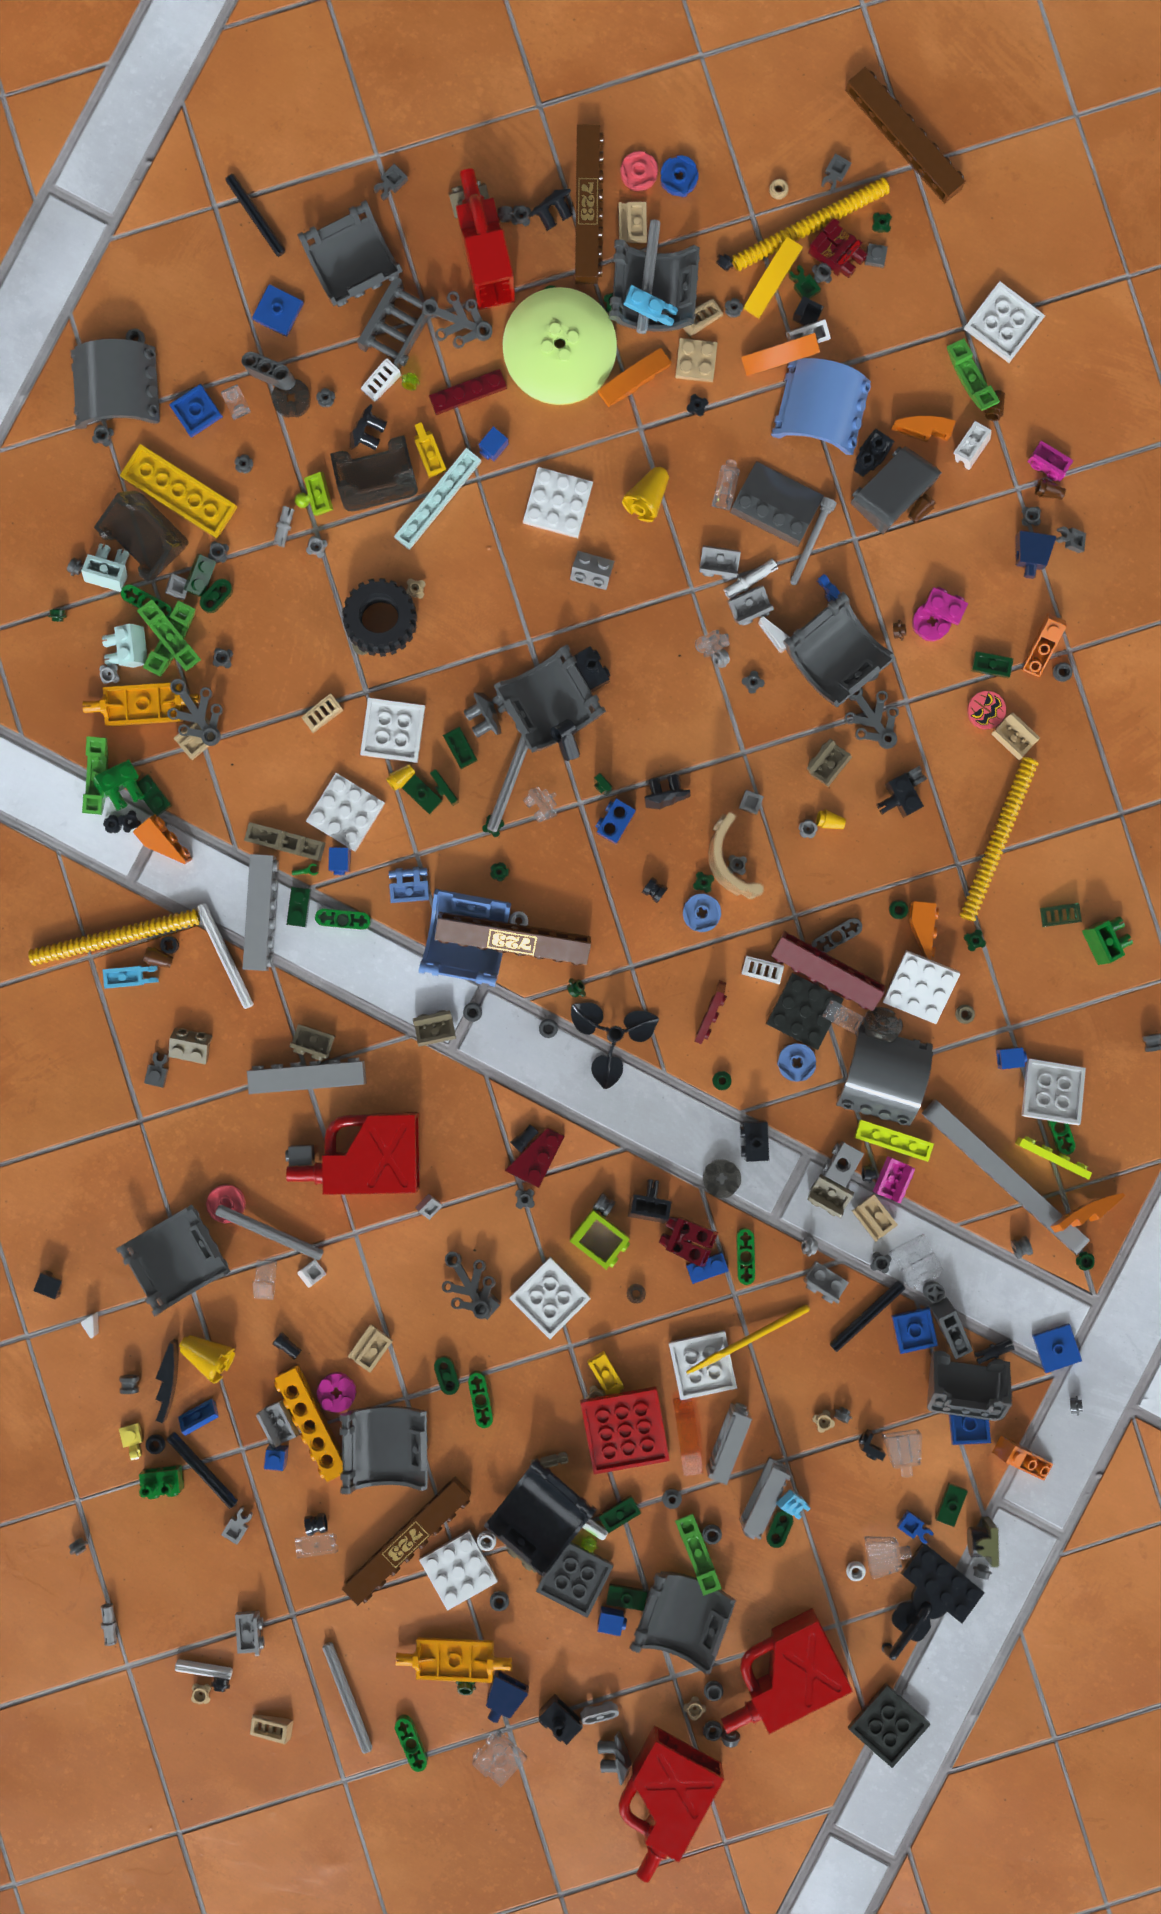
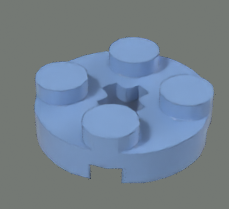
M707 894L692 896L683 908V919L686 925L698 932L712 930L718 924L721 917V907L718 901ZM699 908L707 910V914H705L703 919L696 914L699 912Z
M793 1043L781 1050L777 1065L780 1073L786 1079L797 1082L804 1081L813 1075L816 1069V1057L808 1046ZM793 1058H801L800 1063L802 1065L800 1067H793Z

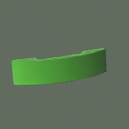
M963 338L947 346L953 367L963 387L976 406L983 411L998 404L1000 401L992 386L987 385L972 359L973 353L966 340Z
M152 599L137 610L186 672L201 661L199 656Z
M178 601L170 615V622L180 635L185 638L196 609ZM159 640L155 650L150 652L143 668L161 677L174 657Z
M87 736L85 756H88L86 791L83 794L82 813L102 815L105 799L101 797L93 781L94 776L108 770L107 738Z
M693 1513L675 1520L703 1595L722 1589Z

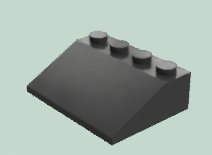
M756 461L730 513L798 547L824 495Z

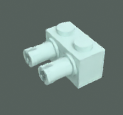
M100 543L96 555L88 554L81 570L84 581L121 592L128 576L125 564L129 553L125 550L122 553V549H118L114 562L107 560L111 548Z
M125 624L114 627V634L102 636V640H107L102 642L104 647L107 648L114 645L117 647L116 653L104 655V659L109 658V660H105L107 666L119 664L134 668L145 664L148 657L143 626Z

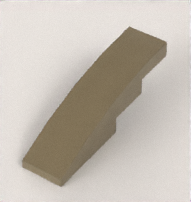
M251 822L248 824L244 839L247 842L321 861L326 844L325 842Z

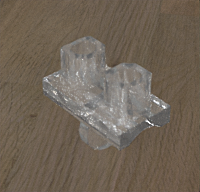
M713 630L706 636L699 637L695 642L697 651L704 653V657H710L722 650L723 647L730 645L728 634H720L719 630Z
M539 787L528 791L529 794L523 801L529 808L537 804L540 810L534 814V817L538 822L557 816L553 809L557 805L554 801V798L557 796L555 792L549 794L547 789L541 792Z

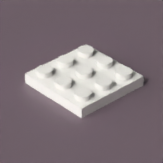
M999 281L964 327V330L1010 363L1045 315Z
M538 467L523 524L578 538L593 482Z
M368 698L360 755L418 763L426 706Z
M335 773L306 822L356 852L384 807L385 802Z
M906 950L883 998V1003L937 1024L960 976V971Z
M1027 1059L1021 1116L1080 1125L1086 1068Z
M549 1257L509 1299L551 1339L591 1297Z
M725 1330L668 1342L680 1400L737 1389L730 1354L692 1373H686L687 1370L728 1346Z
M470 1529L419 1558L421 1565L447 1611L498 1582V1578L479 1548Z

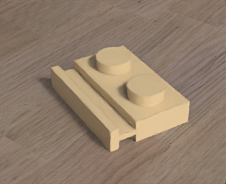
M619 202L620 240L628 243H647L646 202Z
M205 716V721L209 725L210 721ZM192 722L188 725L192 729L202 730L198 723ZM187 727L181 731L182 734L187 733ZM209 733L208 739L213 740L215 737L214 734ZM178 734L173 738L191 760H194L209 747L199 737Z
M874 1194L851 1210L875 1242L898 1225Z
M370 1324L348 1357L371 1373L393 1342V1339Z

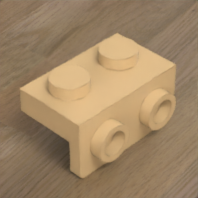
M1014 713L1008 715L991 734L1018 760L1040 739Z

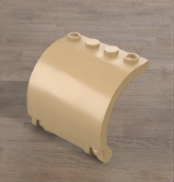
M729 812L727 816L723 814L713 828L715 833L712 836L708 849L710 869L715 879L725 889L736 896L741 894L748 899H753L763 893V886L759 883L745 884L729 872L722 858L721 847L723 837L736 817Z

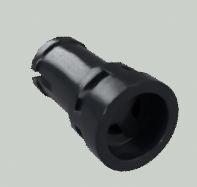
M529 1124L510 1143L522 1153L525 1147H527L528 1142L539 1132Z
M281 1332L272 1345L276 1346L279 1350L282 1349L292 1359H295L302 1350L288 1340L289 1338Z

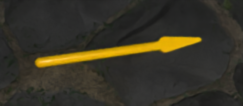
M804 1305L724 1349L713 1353L687 1370L686 1373H692L719 1361L722 1357L735 1352L809 1312L810 1307Z

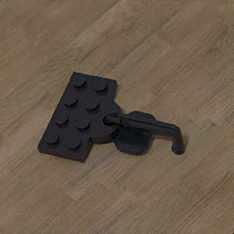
M922 1543L900 1573L915 1585L911 1601L900 1603L891 1617L893 1625L902 1634L893 1646L890 1643H884L882 1651L890 1660H896L910 1640L918 1642L926 1636L931 1629L930 1619L940 1618L946 1612L963 1624L985 1592L927 1544Z

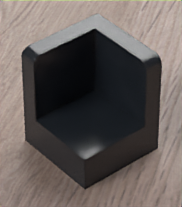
M803 296L792 320L803 326L816 322L822 313L823 306Z
M45 1270L40 1273L33 1291L56 1299L61 1295L59 1290L62 1280L52 1277L53 1273Z

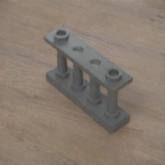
M397 278L390 283L357 343L359 349L364 352L369 347H374L395 359L394 365L400 370L401 366L404 367L409 358L408 354L427 323L429 316L422 312L417 320L394 307L396 299L400 297L422 309V304L424 303V301L404 291L402 279ZM427 305L426 310L432 312V307ZM392 314L412 325L414 328L410 335L407 336L387 325L384 321L386 316ZM382 330L403 342L404 345L398 353L377 341L375 337L377 332Z

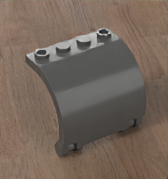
M366 200L360 202L361 205L357 207L352 206L348 208L349 215L319 230H316L315 226L309 228V231L297 234L312 268L333 306H343L348 303L347 299L353 296L359 298L365 294V290L372 288V290L377 289L383 285V281L387 279L389 281L395 280L400 277L399 273L403 272L400 264L395 261L388 249ZM365 212L366 217L360 220L358 215ZM314 238L315 243L308 245L307 241Z
M618 239L614 241V248L616 249V253L613 255L615 273L613 297L610 298V306L612 307L611 311H609V319L616 321L617 324L637 329L638 312L624 306L623 303L631 285L642 289L646 252L628 246L626 241ZM693 245L674 253H657L652 295L665 301L667 304L677 307L678 312L677 315H671L662 310L661 314L674 319L673 325L667 326L649 318L647 331H673L694 324L700 247Z
M100 339L85 342L75 346V349L70 351L71 358L73 359L71 369L74 380V414L77 419L75 420V428L85 429L88 423L107 418H130L152 424L160 422L156 352L154 346L126 339Z
M843 591L836 600H831L827 604L828 607L803 628L795 630L793 636L783 640L786 651L801 674L823 698L836 708L896 659L891 651L879 644L863 627L850 606L849 597Z
M568 645L561 647L553 656L533 669L494 685L498 697L503 701L507 713L513 718L517 730L522 734L526 746L532 753L557 743L552 738L551 728L564 720H571L576 727V732H578L606 712L604 706L601 707L598 702L600 699L597 695L593 696L575 664L578 661L575 656L572 657L571 649Z
M858 1024L851 1066L845 1084L837 1098L836 1106L910 1126L918 1113L927 1088L932 1065L933 1044L920 1043V1040L913 1039V1041L879 1032L877 1028L871 1027L870 1029L864 1027L865 1025Z
M193 1205L188 1206L116 1248L118 1254L121 1253L124 1258L122 1260L125 1265L129 1264L147 1296L145 1301L152 1307L154 1316L231 1272L227 1261L223 1259L219 1252L218 1245L213 1242L208 1228L201 1221L199 1212Z
M376 1406L350 1410L340 1414V1421H342L340 1435H342L343 1472L340 1473V1480H342L341 1494H351L357 1489L378 1485H400L420 1491L427 1490V1411L403 1406Z
M661 1571V1573H656L654 1577L655 1583L650 1588V1595L639 1626L634 1633L635 1639L631 1642L629 1648L637 1653H640L642 1649L665 1651L688 1661L703 1673L710 1674L736 1600L722 1590L703 1595L699 1582L695 1577L676 1572Z

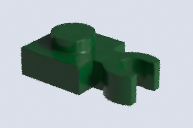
M798 265L797 271L799 275H794L790 271L789 278L793 282H797L794 285V289L801 299L803 296L811 299L821 291V288L810 274L805 277L803 267Z

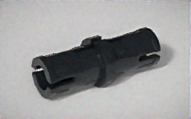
M1009 1338L996 1345L990 1344L988 1348L974 1352L975 1358L983 1355V1357L976 1359L977 1363L981 1364L992 1358L997 1359L1002 1354L1014 1351V1345L1005 1348V1346L1012 1344L1011 1339Z

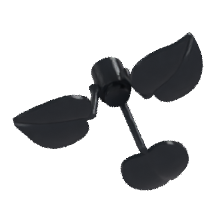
M587 1002L571 1006L572 1022L580 1033L591 1035L598 1028L606 1031L607 1039L612 1042L608 1057L604 1055L598 1056L591 1066V1072L595 1080L603 1089H608L617 1083L623 1072L621 1059L618 1057L611 1058L616 1043L623 1038L626 1032H628L630 1039L635 1042L648 1040L652 1036L659 1018L646 1011H633L627 1014L623 1020L627 1029H622L619 1026H613L609 1029L608 1027L598 1025L603 1021V1012L598 1005Z

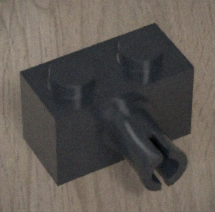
M590 646L574 655L578 661L575 664L591 692L609 683L610 679L608 677L611 675L607 667H602L599 660H601V657L596 649L593 651Z
M906 773L885 784L891 797L876 804L878 809L884 805L886 806L879 810L882 815L897 806L903 818L924 807Z
M743 1122V1126H740V1138H744V1146H741V1157H744L746 1162L769 1161L768 1122Z
M648 1179L646 1196L634 1194L630 1198L628 1217L666 1223L669 1221L672 1201L658 1199L657 1193L660 1182L655 1180L653 1183V1180Z
M556 1694L539 1710V1722L541 1725L549 1728L553 1732V1736L559 1742L563 1741L566 1745L583 1728L581 1718Z

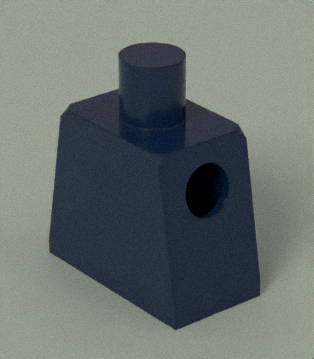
M1019 531L1016 534V566L1025 567V578H1035L1036 570H1043L1047 566L1056 536L1027 531Z
M496 1670L486 1700V1707L491 1709L488 1719L498 1723L501 1715L511 1718L527 1697L529 1686Z

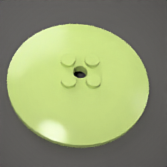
M554 287L530 295L515 308L505 327L503 355L510 376L522 391L544 403L566 405L579 402L593 395L608 379L616 359V333L607 312L592 297L575 289ZM557 339L564 340L565 346L563 348L555 347L554 343Z

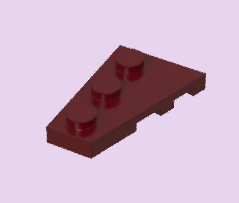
M721 980L717 984L716 995L712 996L708 1012L705 1013L696 1033L694 1042L702 1044L704 1039L708 1040L712 1030L709 1027L712 1022H716L719 1016V1012H717L719 1005L723 1007L727 996L724 995L726 983Z
M547 1127L505 1171L539 1188L565 1136Z

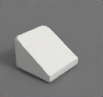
M314 1259L297 1274L309 1288L324 1277L326 1272Z
M98 1312L81 1322L90 1338L99 1334Z

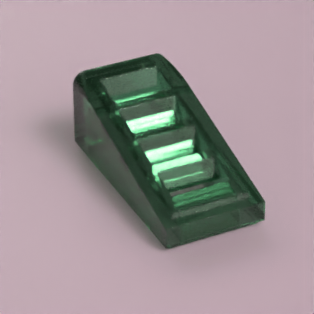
M1079 903L1040 908L1042 927L1082 922ZM1070 908H1074V919H1071ZM1062 909H1066L1067 920H1063ZM1054 910H1058L1059 921H1055ZM1046 911H1050L1052 922L1047 921Z

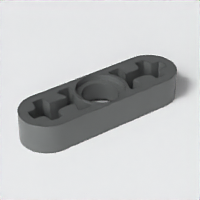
M855 918L849 919L814 939L811 946L816 947L817 941L820 943L825 942L826 939L824 937L827 936L829 943L832 944L831 947H829V944L823 946L822 952L827 953L858 935L862 931V923ZM850 922L857 924L856 932L853 930L847 932L849 937L846 938V934L841 927L844 926L845 930L850 927ZM834 931H838L842 935V939L839 942H834L831 938Z

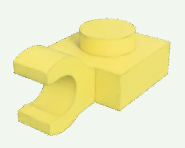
M139 1422L120 1427L119 1433L123 1448L129 1446L130 1459H138L142 1456L139 1443L144 1441Z

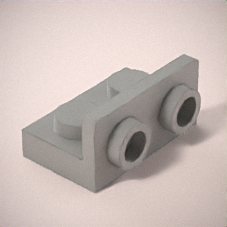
M817 1261L814 1262L804 1278L807 1289L814 1293L819 1291L823 1294L822 1298L831 1304L833 1301L837 1304L840 1302L839 1298L849 1283Z

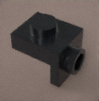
M867 1429L859 1438V1447L862 1451L866 1452V1456L870 1459L883 1461L886 1453L883 1449L870 1443L874 1434L871 1430Z

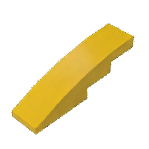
M786 237L743 307L744 310L758 319L761 317L802 251L803 246Z

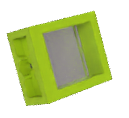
M593 1209L570 1238L572 1244L605 1269L609 1266L612 1268L619 1259L616 1256L620 1251L624 1252L630 1245V1242H628L630 1237Z

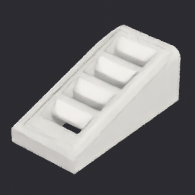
M386 358L364 383L361 390L376 402L401 376L400 370ZM387 369L392 372L391 375L386 372ZM382 374L387 378L386 382L380 377ZM376 380L382 384L381 388L375 383ZM371 385L377 390L376 394L369 388Z
M764 616L760 618L758 624L779 653H782L786 650L783 640L790 637Z
M746 956L741 974L780 984L784 965ZM751 961L754 962L752 973L748 972ZM760 963L762 964L760 974L758 975L756 974L758 964ZM766 965L770 966L767 977L763 976ZM775 967L777 968L775 978L773 979L771 978L773 969Z

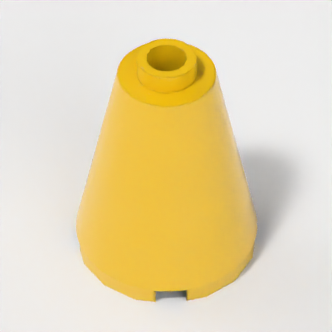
M663 467L652 468L624 495L622 504L631 515L636 513L639 515L637 519L645 522L654 521L669 480L666 469Z
M192 1335L184 1337L179 1345L180 1352L213 1384L223 1378L220 1374L224 1370L228 1371L235 1357V1352H233L235 1349Z

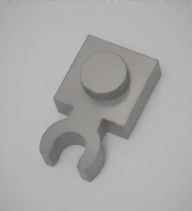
M244 1507L239 1509L237 1513L238 1519L232 1516L221 1534L236 1545H238L249 1527L244 1523L250 1521L253 1513L250 1512L247 1517H244L242 1515Z

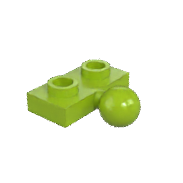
M318 472L305 477L304 480L308 494L298 493L295 496L296 505L300 508H305L311 503L313 515L316 516L333 510L324 473Z

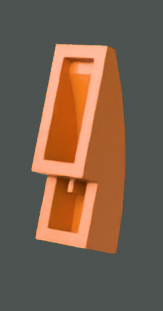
M936 416L906 417L895 420L891 430L925 442L929 440L930 436L948 441L956 421Z

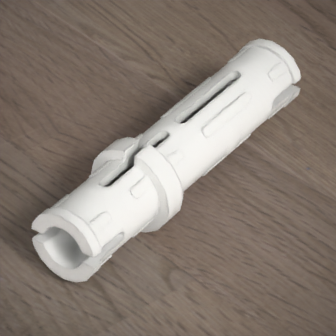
M771 558L746 576L739 577L735 583L724 589L727 598L730 600L739 593L746 592L750 586L777 570L776 562Z

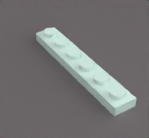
M466 448L400 528L394 538L410 550L479 466L481 459Z

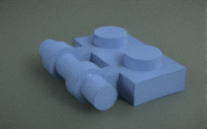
M413 867V869L405 870L396 868V870L389 871V878H397V883L389 884L391 903L430 900L428 881H420V876L428 875L427 868ZM403 877H414V882L403 883Z

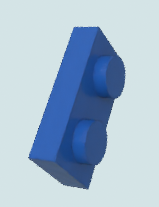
M722 1252L709 1256L705 1267H700L693 1263L686 1264L692 1284L729 1271Z
M211 1398L180 1415L178 1420L181 1432L186 1436L218 1418L219 1414L216 1403Z

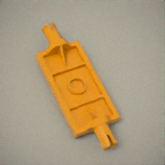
M171 683L103 687V697L100 700L83 701V706H85L83 707V712H101L105 718V726L180 722L183 720L170 719L167 712L170 708H176L182 712V708L186 704L180 695L171 691ZM181 684L176 686L177 691H181ZM199 693L189 694L194 704L199 706ZM175 710L171 712V717L174 718L177 716V712Z
M418 1637L416 1639V1651L413 1654L397 1652L395 1659L397 1660L395 1662L396 1666H412L415 1668L417 1680L492 1683L494 1670L511 1671L512 1657H495L494 1641Z

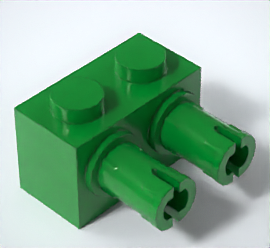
M130 760L94 776L93 783L103 799L109 797L116 811L121 810V807L123 809L127 806L119 792L125 788L134 803L138 802V799L142 800L145 797L137 785L139 775Z
M1116 917L1112 921L1097 922L1082 930L1098 965L1109 964L1125 956L1123 949L1133 944V940L1128 941L1131 938L1129 934H1125L1120 938L1116 936L1115 931L1125 927L1124 922L1120 924L1123 921L1121 917Z
M182 1465L143 1469L139 1474V1495L141 1498L156 1499L160 1495L174 1497L179 1495L184 1489Z

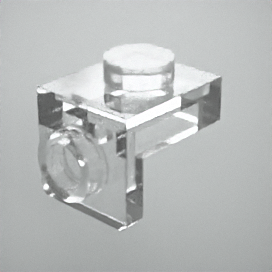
M237 384L221 391L222 397L234 420L251 413L246 399Z

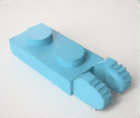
M633 285L629 287L623 303L624 306L667 326H672L674 319L661 314L662 310L671 315H677L678 312L677 307L667 304L665 301Z
M134 966L103 969L104 989L159 982V979L156 977L143 979V972H155L158 968L157 966Z
M791 1489L776 1502L782 1510L792 1516L794 1515L797 1519L802 1517L800 1512L803 1508L806 1511L811 1509L806 1501Z

